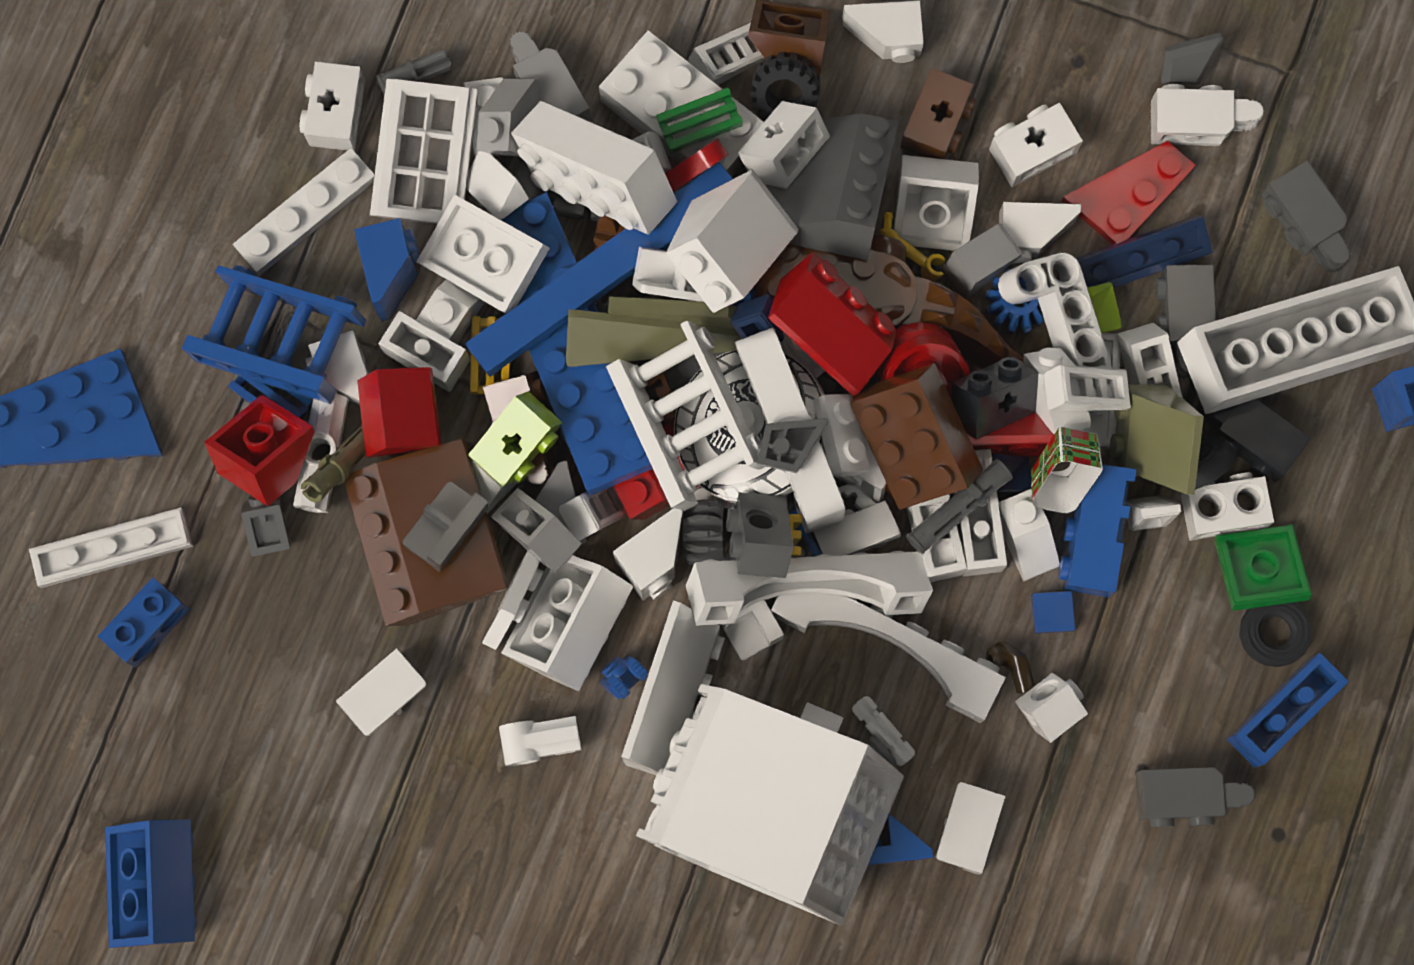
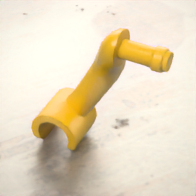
M885 212L884 228L880 229L881 236L901 241L906 247V257L921 267L922 277L933 282L938 281L944 273L934 271L930 265H942L945 262L943 255L933 254L929 258L891 229L893 213Z

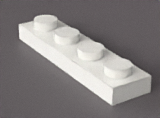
M350 148L234 242L233 246L260 276L373 184L374 173Z

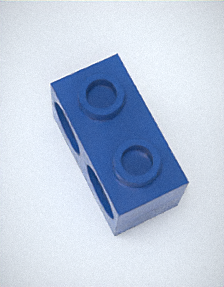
M152 577L103 629L98 637L122 660L137 668L191 609L165 585Z

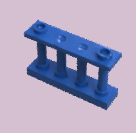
M218 265L215 272L229 288L208 335H203L202 339L187 335L181 349L197 363L331 404L337 390L327 381V374L324 372L345 323L348 322L364 327L367 321L356 309L357 304L342 296H335L333 300L256 277L254 272L242 266L234 265L233 269ZM244 291L262 296V300L242 345H237L236 349L226 347L223 339ZM277 302L296 306L276 356L272 355L270 360L258 357L259 353L256 351ZM311 312L329 316L331 318L311 365L305 366L304 371L294 368L290 361Z

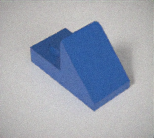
M888 814L886 819L888 846H882L881 839H878L868 865L933 858V851L892 815Z

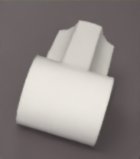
M576 716L534 723L532 720L499 726L505 766L524 765L540 761L541 757L581 751Z

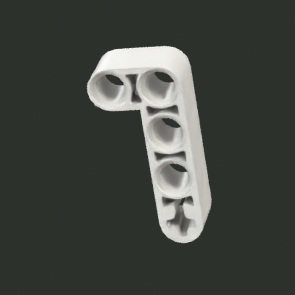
M1058 253L1026 262L1003 273L998 283L1002 298L1011 304H1021L1038 299L1053 348L1060 347L1075 366L1086 365L1087 367L1112 368L1081 267L1074 256L1068 253ZM1053 267L1059 273V281L1055 278L1053 274ZM1019 276L1022 277L1026 283V291L1021 287L1019 283ZM1065 304L1071 311V318L1065 312ZM1076 342L1080 343L1083 349L1082 355L1076 348ZM1093 380L1094 396L1097 397L1095 380ZM1107 380L1108 397H1111V381Z

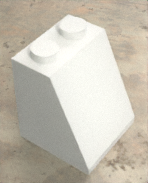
M752 169L692 200L668 247L666 255L714 313L745 298L797 234L798 228Z

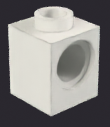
M1051 673L1015 701L1034 731L1050 743L1088 714L1080 702L1084 695L1071 679L1065 682L1054 673Z

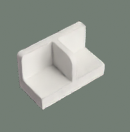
M639 246L632 283L637 290L647 294L704 302L666 255L667 251Z
M765 600L741 610L735 624H721L736 653L743 661L781 641L784 637Z
M396 648L338 698L336 702L363 734L370 736L395 713L400 715L403 712L401 708L427 686V683Z
M960 782L956 787L948 817L944 821L945 827L936 858L940 861L962 867L965 871L977 875L982 874L1005 796Z

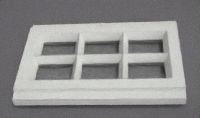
M399 79L386 80L370 216L390 219L400 218L406 221L438 224L454 194L465 200L478 97L477 89Z

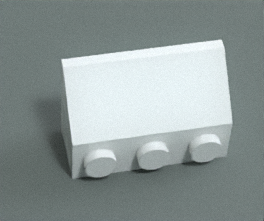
M573 555L555 573L546 567L529 599V605L520 623L517 622L501 653L560 684L579 691L583 682L588 677L603 644L606 642L620 611L625 606L633 585L605 567Z

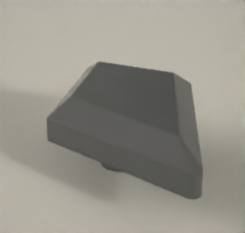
M1216 33L1165 47L1160 78L1161 84H1199L1224 40L1223 34Z
M822 418L766 424L757 465L797 474L827 426L828 420Z

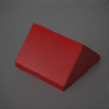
M432 368L376 369L357 380L366 458L442 446Z

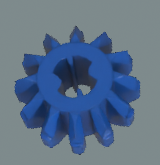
M996 276L992 280L994 289L987 290L985 295L987 300L993 302L987 306V314H999L994 325L999 327L1005 321L1008 322V333L1014 334L1018 324H1020L1024 333L1031 331L1032 323L1040 326L1044 322V317L1038 299L1024 302L1022 307L1014 306L1015 304L1008 303L999 292L998 283L1000 277ZM1019 276V283L1021 287L1026 291V283L1024 279Z

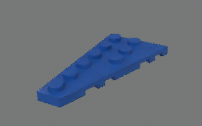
M121 349L0 396V468L14 465L35 466L88 462L89 460L113 458L114 460L129 459V457L164 456L126 356Z

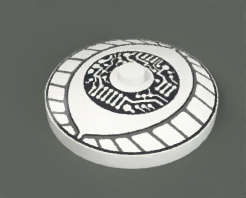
M735 349L716 357V360L750 432H755L762 441L766 422L738 351ZM784 353L810 420L817 419L813 399L825 395L818 380L805 366L792 356ZM702 369L692 377L690 382L704 375ZM711 389L676 409L674 435L720 410ZM728 425L680 450L679 458L685 470L690 472L737 446V443ZM820 435L818 440L820 442L823 452L825 453L822 436ZM745 460L699 484V486L712 495L735 504L738 492L787 496L793 492L785 471L769 467L758 470L747 466Z

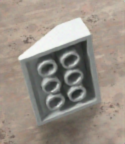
M674 600L621 756L626 766L653 775H657L661 768H665L671 755L669 748L674 734L682 729L686 718L693 719L698 696L705 697L698 692L701 684L710 686L713 675L707 674L706 671L710 659L718 660L725 640L724 637L718 636L720 625L696 626L693 610Z

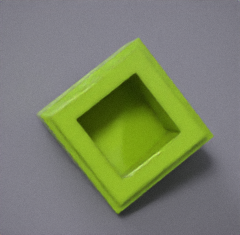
M1109 282L1088 287V293L1101 333L1120 329L1121 318L1112 284Z

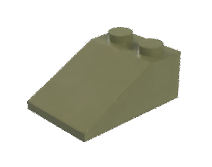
M1128 384L1131 408L1127 410H1114L1117 429L1116 434H1112L1110 439L1111 457L1120 467L1137 469V476L1187 495H1195L1204 416L1167 385Z

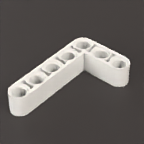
M773 327L736 341L735 345L766 424L810 420ZM817 440L797 474L785 471L794 492V504L797 513L802 514V525L806 534L844 520L845 513L842 497L820 442Z

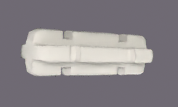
M868 696L863 697L853 706L854 714L860 721L864 720L867 723L865 727L870 733L875 735L890 750L896 760V764L899 766L904 765L914 757L915 750L907 741L903 742L900 739L902 735L883 712L879 713L876 710L878 706Z

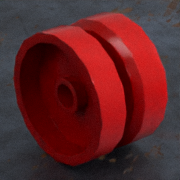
M925 322L906 324L896 329L893 349L876 370L879 382L935 363L951 398L952 382L969 375V367L949 332L936 324Z

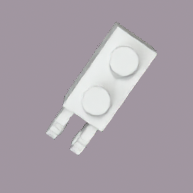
M1180 84L1164 85L1162 88H1157L1151 100V144H1162L1165 141H1169L1172 145L1220 146L1232 131H1251L1252 128L1254 129L1263 116V106H1261V103L1253 101V99L1252 101H1249V99H1234V90H1223L1221 86L1207 85L1200 89H1185Z

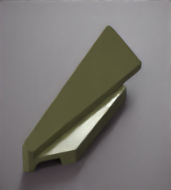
M609 297L608 313L568 309L566 364L569 367L607 364L618 359L626 362L654 359L687 340L680 325L685 321H690L701 327L704 326L709 331L715 343V348L711 349L713 353L729 352L737 349L735 342L742 339L730 323L737 307L729 305L713 313L705 302Z

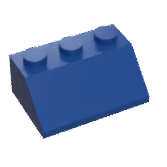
M191 819L148 820L105 827L109 948L195 941L197 921L193 900L195 877L192 872V847L194 839L191 832Z

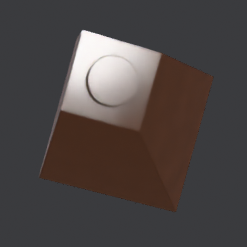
M756 0L748 38L765 59L770 55L775 59L780 52H785V57H790L791 52L798 54L797 59L800 61L803 57L809 60L808 66L814 65L817 69V76H820L830 10Z

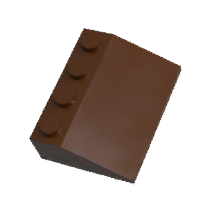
M458 439L441 444L442 446L431 447L374 463L349 473L348 478L344 481L386 626H410L509 589L487 512L481 517L440 572L403 545L404 538L424 514V507L434 501L447 482H453L471 496L475 492L482 496L471 457L468 456L469 451L465 439Z

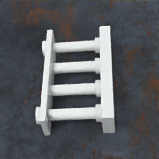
M690 321L680 324L686 335V341L639 367L638 365L618 359L606 366L671 508L683 511L698 504L693 493L697 490L696 486L745 460L746 465L758 470L765 468V466L757 465L762 441L755 432L751 433L711 350L715 348L711 334L704 326H698ZM695 355L704 375L656 402L653 399H649L644 388L648 385L647 381ZM711 389L720 410L674 436L666 435L661 421L664 420L663 416ZM728 425L737 446L690 472L682 470L677 459L680 456V450Z

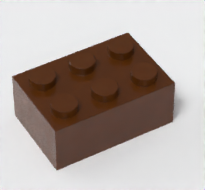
M935 363L866 386L849 403L899 510L967 489L983 471Z

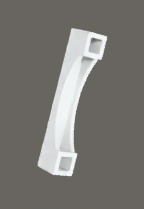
M903 551L881 554L859 552L853 555L838 556L821 554L815 557L795 558L791 556L786 578L738 574L736 560L717 561L709 559L694 563L686 583L696 626L735 624L741 610L769 598L796 593H827L847 596L882 608L884 615L922 613L933 592L922 555L919 552Z
M796 593L777 597L771 609L774 618L803 633L806 632L808 626L830 625L848 627L876 635L903 649L919 661L935 677L948 696L946 706L979 723L985 720L1006 678L998 674L1000 668L992 662L983 658H978L977 662L962 655L964 649L947 640H943L939 644L927 637L929 632L923 627L912 622H907L906 626L892 620L893 615H884L883 609L873 604L869 608L857 602L855 598L827 593Z

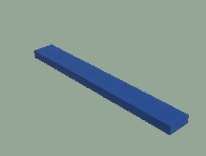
M718 162L674 194L677 203L649 235L634 228L632 230L624 229L465 343L467 348L488 376L491 377L568 321V309L584 310L633 275L639 246L668 250L691 201L733 180V178Z

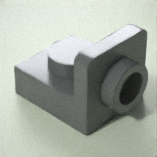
M282 495L268 507L252 496L243 503L241 516L251 557L291 548L282 509Z

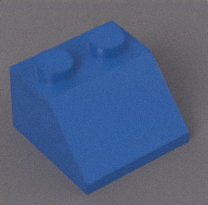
M400 218L354 229L371 302L381 322L390 320L418 275L415 266L420 256L416 239H414L412 229L405 230Z

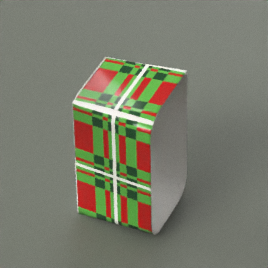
M1058 427L1031 469L1032 504L1035 507L1060 513H1069L1078 507L1103 471L1098 434L1069 427ZM1060 462H1071L1070 466L1065 470L1052 471Z

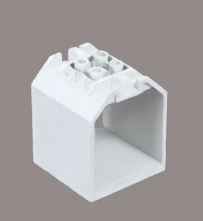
M701 684L698 692L705 697H701L693 719L686 718L682 729L678 730L671 740L669 748L671 755L665 768H661L657 773L653 784L655 792L651 802L657 806L653 810L645 830L639 828L636 836L709 871L843 926L904 775L865 743L729 690Z

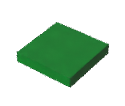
M1293 524L1216 535L1214 542L1232 611L1310 600L1312 592Z

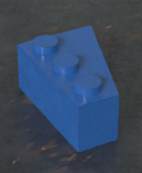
M1102 464L1103 471L1078 507L1073 511V518H1066L1063 541H1069L1068 557H1061L1058 579L1064 580L1063 591L1110 598L1116 593L1124 542H1122L1125 518H1129L1130 505H1127L1129 482H1135L1137 469Z

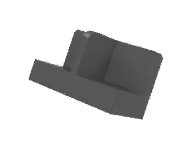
M447 482L434 501L424 507V514L404 538L403 545L440 572L488 510V501L476 492L471 496L453 482Z

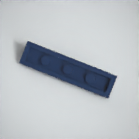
M1196 215L1085 254L1076 259L1081 267L1087 288L1109 282L1115 288L1163 271L1167 265H1180L1211 254L1213 251L1203 216Z

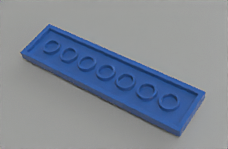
M547 192L526 201L501 220L550 248L518 305L577 264ZM594 303L583 310L598 312ZM567 321L528 350L554 413L562 422L560 425L585 488L591 496L653 468L606 368L611 363L575 367L567 366Z

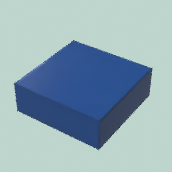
M1072 591L1033 593L1031 595L1034 634L1075 631Z

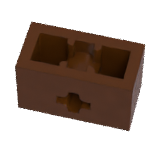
M931 68L903 134L900 147L927 158L945 159L947 152L954 155L962 136L961 132L956 131L961 118L968 121L976 99L970 97L974 84ZM939 112L946 114L941 123L935 121V117L938 116Z

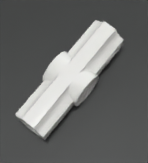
M336 393L331 404L313 399L309 424L313 426L315 432L298 477L293 503L295 508L308 512L328 513L332 489L320 502L315 503L303 495L302 492L306 489H301V484L318 468L320 460L312 459L313 450L321 444L329 445V455H331L341 445L349 403L348 397Z

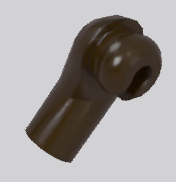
M998 642L995 646L988 648L986 652L987 661L992 662L998 667L1004 666L1012 672L1016 693H1027L1035 686L1029 659L1026 654L1008 642Z

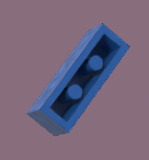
M1321 653L1311 656L1226 740L1254 768L1265 765L1349 681Z

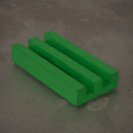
M729 88L656 115L670 153L743 126V121L737 112L735 102L731 98ZM723 102L725 103V105L717 107L710 111L704 112L697 116L691 117L689 119L668 126V123L676 121L678 119L689 116L696 112L710 108ZM730 115L731 119L676 140L673 139L672 135L702 125L721 116Z

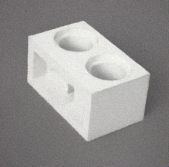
M1251 472L1229 476V482L1214 484L1213 481L1206 486L1195 490V495L1182 493L1181 500L1189 541L1216 537V535L1263 529L1273 524L1274 518L1265 476L1253 478ZM1238 493L1248 494L1253 499L1254 508L1252 511L1244 510L1238 505ZM1200 499L1210 500L1216 508L1215 516L1208 517L1200 512L1198 507Z
M949 494L907 507L911 530L918 527L950 499ZM957 525L922 555L930 583L962 576L967 570Z

